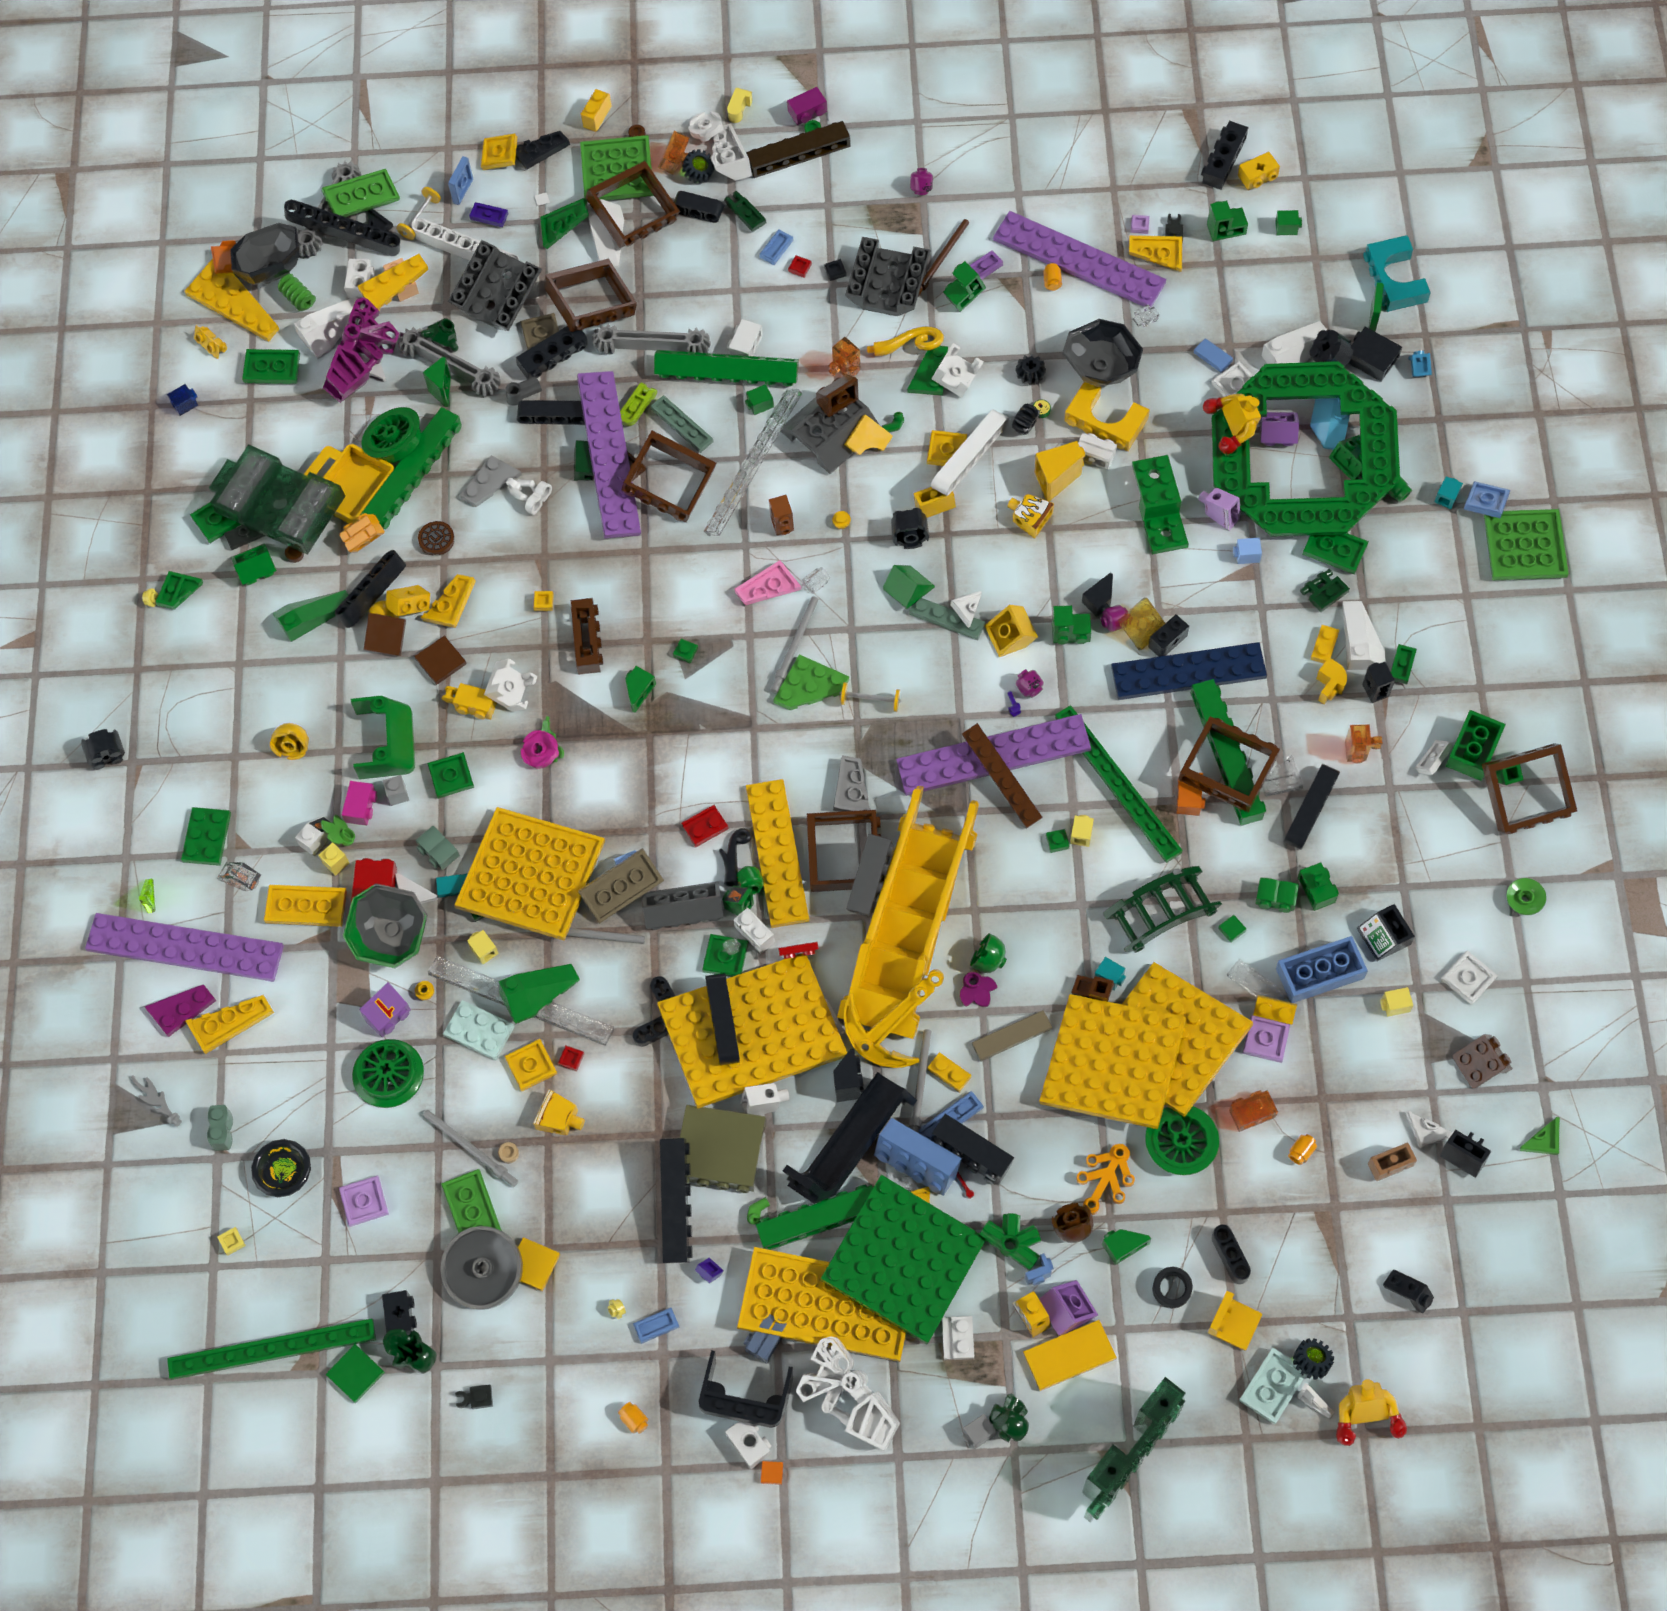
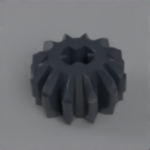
M1031 354L1030 357L1024 355L1023 359L1018 360L1015 371L1017 378L1021 379L1022 384L1027 381L1030 386L1032 382L1037 384L1039 380H1043L1046 368L1044 360H1040L1039 356L1034 358Z
M1028 403L1024 404L1014 417L1012 428L1018 433L1027 435L1037 422L1040 410Z

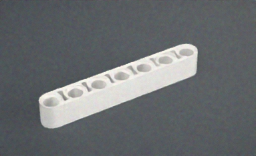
M417 218L411 224L416 234V240L469 261L480 243L477 239L423 218ZM498 248L500 252L519 260L517 255ZM508 271L505 275L511 277L512 272Z
M994 409L991 410L936 474L931 483V488L948 496L1004 431L1009 422V417Z

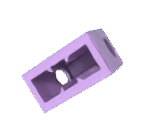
M1215 488L1210 494L1205 491L1200 494L1198 500L1205 504L1206 515L1230 531L1241 519L1240 499L1237 496L1219 488Z

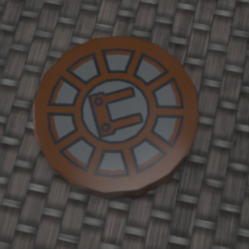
M441 521L429 522L422 527L418 534L420 548L423 552L432 556L447 553L455 542L452 528Z

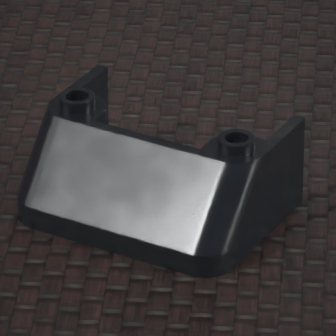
M711 1350L698 1401L700 1410L707 1415L769 1428L778 1426L787 1408L793 1382V1367L789 1366L782 1396H770L766 1403L725 1395L724 1386L721 1383L712 1381L716 1366L715 1351Z

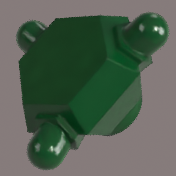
M444 318L427 326L426 330H422V337L431 338L433 343L441 347H450L453 352L458 351L459 347L456 344L457 338L454 323L451 320Z

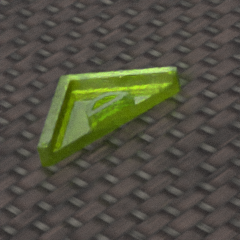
M152 878L145 879L139 896V901L148 913L156 911L154 880Z

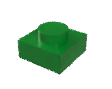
M680 639L673 657L691 663L698 650V645Z
M1065 829L1046 833L1050 853L1069 849L1070 846Z

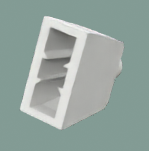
M775 1083L745 1087L741 1098L743 1111L745 1114L759 1116L778 1110L780 1102L789 1101V1092L787 1089L777 1090Z

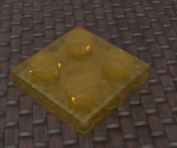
M1147 597L1139 601L1118 620V623L1138 650H1143L1149 644L1150 636L1165 624Z

